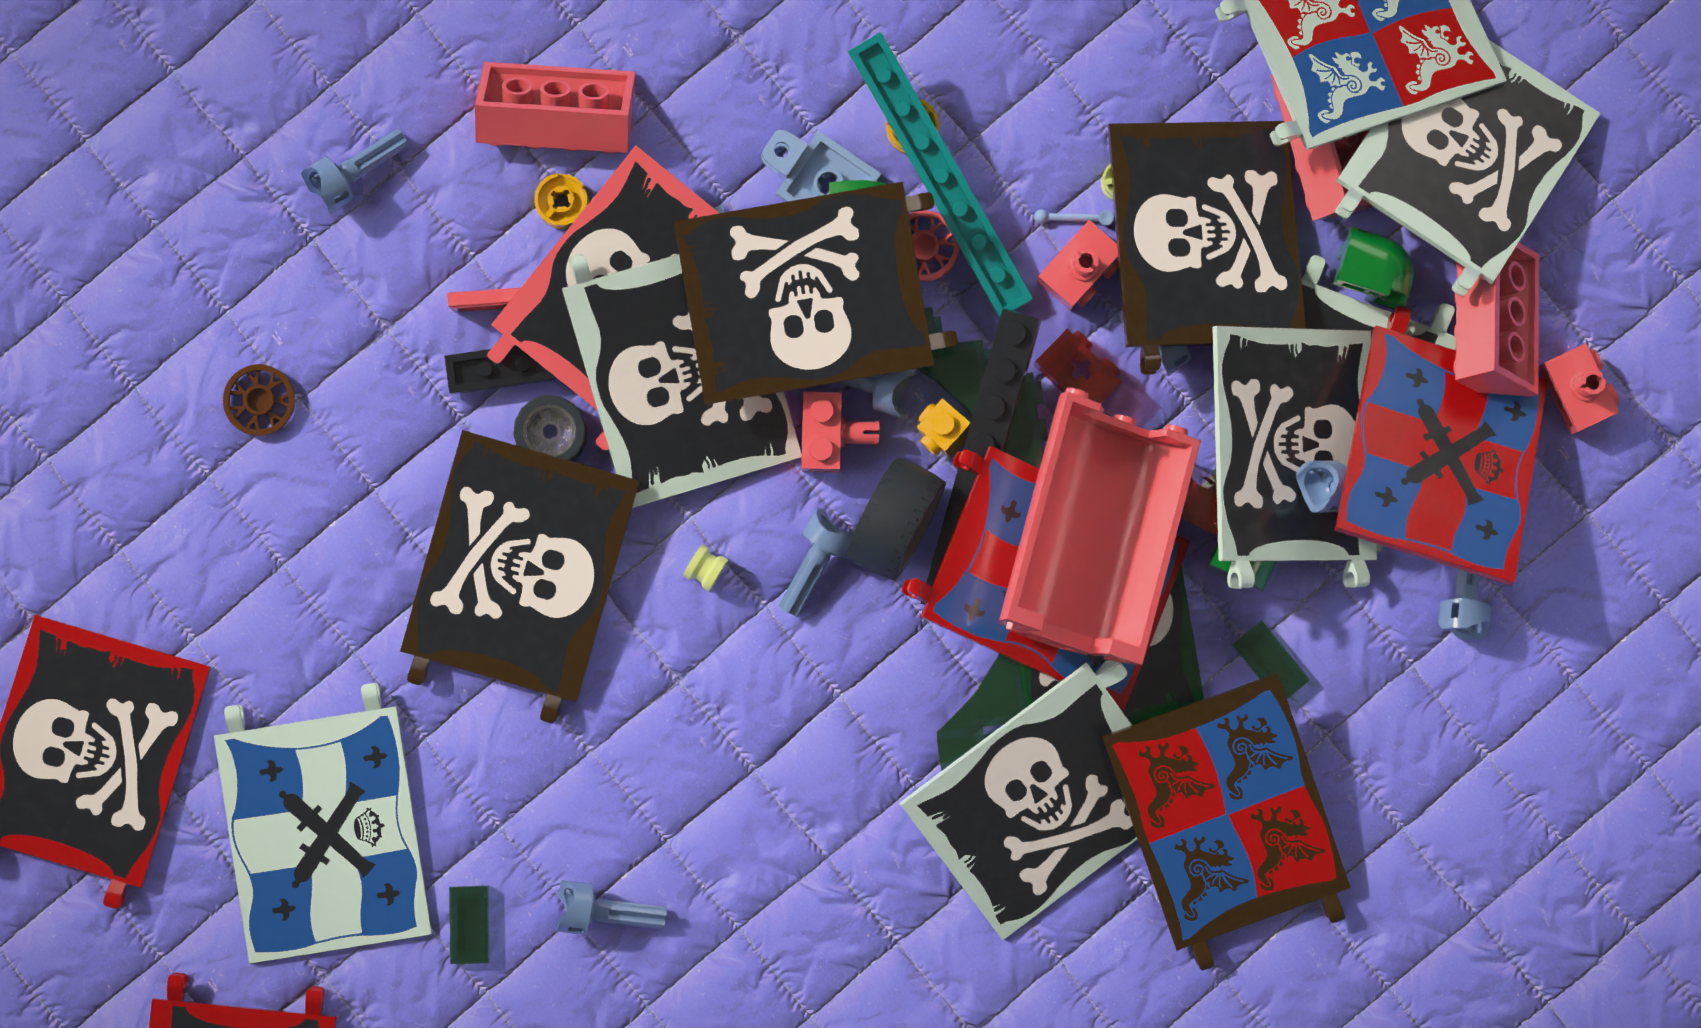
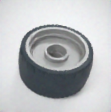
M898 457L895 458L872 494L850 540L846 555L873 573L894 581L898 579L914 554L938 507L946 482L917 464Z

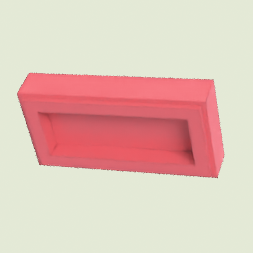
M520 288L447 293L448 307L454 312L504 309Z

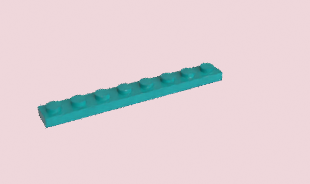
M879 32L848 50L847 52L926 190L932 193L934 204L998 316H1001L1002 309L1004 308L1015 310L1032 300L1033 297L883 34Z

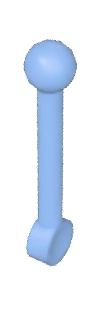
M1040 209L1035 212L1034 220L1038 224H1045L1047 221L1087 222L1091 220L1092 222H1099L1102 226H1109L1113 222L1114 216L1108 210L1102 211L1100 214L1048 213Z

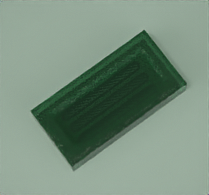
M1262 620L1231 644L1258 679L1278 673L1286 698H1289L1310 681Z
M489 885L449 887L450 964L490 963Z

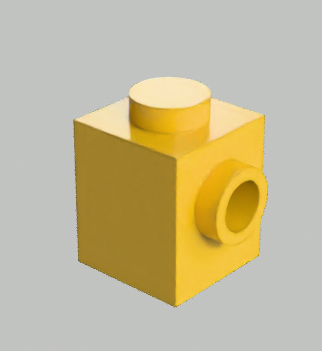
M943 398L937 405L931 403L925 408L918 419L921 423L917 428L923 437L920 443L935 456L941 452L951 460L965 445L971 422Z

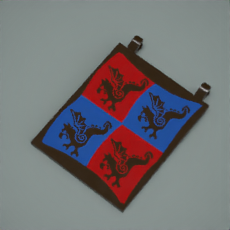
M1278 673L1102 736L1175 949L1178 951L1191 946L1195 961L1202 971L1214 966V961L1206 942L1208 939L1321 899L1325 915L1331 923H1337L1345 919L1336 893L1351 887Z

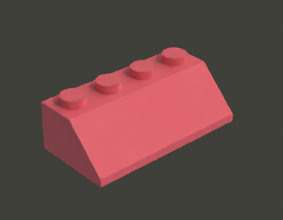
M484 62L474 105L476 143H485L493 146L515 145L527 146L529 148H561L569 151L591 150L603 151L605 153H628L632 129L635 72Z
M1271 75L1274 95L1279 102L1284 122L1293 121L1275 79ZM1370 129L1307 151L1300 137L1290 142L1295 158V168L1300 175L1306 196V206L1310 211L1313 221L1339 217L1335 213V209L1348 192V189L1337 183L1336 180ZM1361 199L1353 212L1374 206Z
M1520 242L1492 284L1478 277L1473 287L1468 290L1464 297L1455 293V380L1478 393L1530 397L1538 395L1540 254ZM1455 261L1458 278L1465 267Z

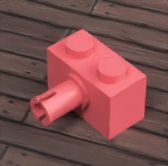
M1088 220L1037 278V282L1070 311L1076 304L1083 308L1097 293V290L1092 286L1101 276L1108 280L1118 270L1117 244L1091 220Z
M1586 343L1539 365V371L1542 377L1548 380L1547 388L1570 435L1619 413L1616 406L1620 403L1618 394L1610 383L1606 384V379H1603V373L1600 372L1603 369L1601 359L1594 349L1589 350Z
M803 392L802 472L840 473L841 448H844L845 444L879 446V434H864V432H879L880 421H845V417H841L842 392Z

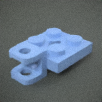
M777 130L763 149L761 155L764 165L784 179L775 195L785 202L828 195L829 192L823 194L820 191L822 185L818 182V179L821 176L827 179L830 175H833L837 178L835 182L850 180L877 181L881 176V173L820 131L817 132L808 145L788 131ZM778 147H783L788 151V155L778 157L774 150Z

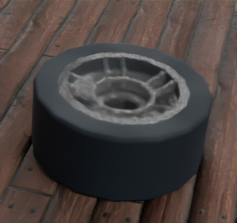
M544 395L530 400L521 408L514 422L513 435L518 446L574 461L580 456L587 443L588 428L583 414L572 402L561 396ZM546 425L548 427H557L558 434L555 438H545V431L543 429Z

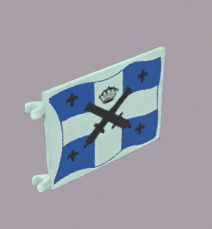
M377 683L364 684L361 687L365 707L364 712L245 730V715L242 705L227 706L224 710L229 733L214 735L249 964L432 935L397 706L382 708L380 687Z

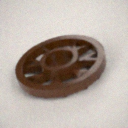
M263 364L249 365L238 370L229 379L223 393V407L229 421L240 431L254 436L270 435L283 428L290 420L295 408V392L289 379L278 369ZM256 371V376L253 377L250 372ZM261 371L272 373L267 387L259 384ZM245 374L253 382V386L249 387L246 391L237 382ZM275 376H278L281 379L277 382H274ZM284 383L288 393L275 398L272 389ZM234 385L237 386L238 391H232ZM230 395H244V405L230 406ZM288 398V403H285L284 399ZM275 403L287 406L286 413L282 418L272 412ZM231 410H238V413L234 416ZM245 410L254 414L246 427L237 421ZM268 414L271 427L260 430L259 416ZM274 419L280 420L278 423H274ZM254 423H255V426H256V430H255V429H250V427H251Z

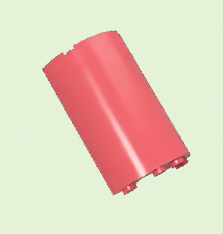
M1066 388V392L1061 393L1058 398L1000 614L999 624L1006 625V621H1008L1006 629L1059 649L1086 656L1087 654L1104 656L1105 660L1142 665L1201 440L1187 436L1188 430L1180 426L1166 425L1165 429L1149 431L1136 426L1137 420L1124 415L1108 416L1103 414L1104 408L1101 407V403L1088 399L1089 393L1075 388Z

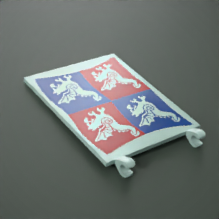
M1223 0L1220 3V7L1215 9L1216 16L1222 23L1244 13L1247 16L1293 120L1279 124L1275 131L1270 133L1271 140L1277 147L1300 137L1307 151L1501 85L1507 81L1470 0Z

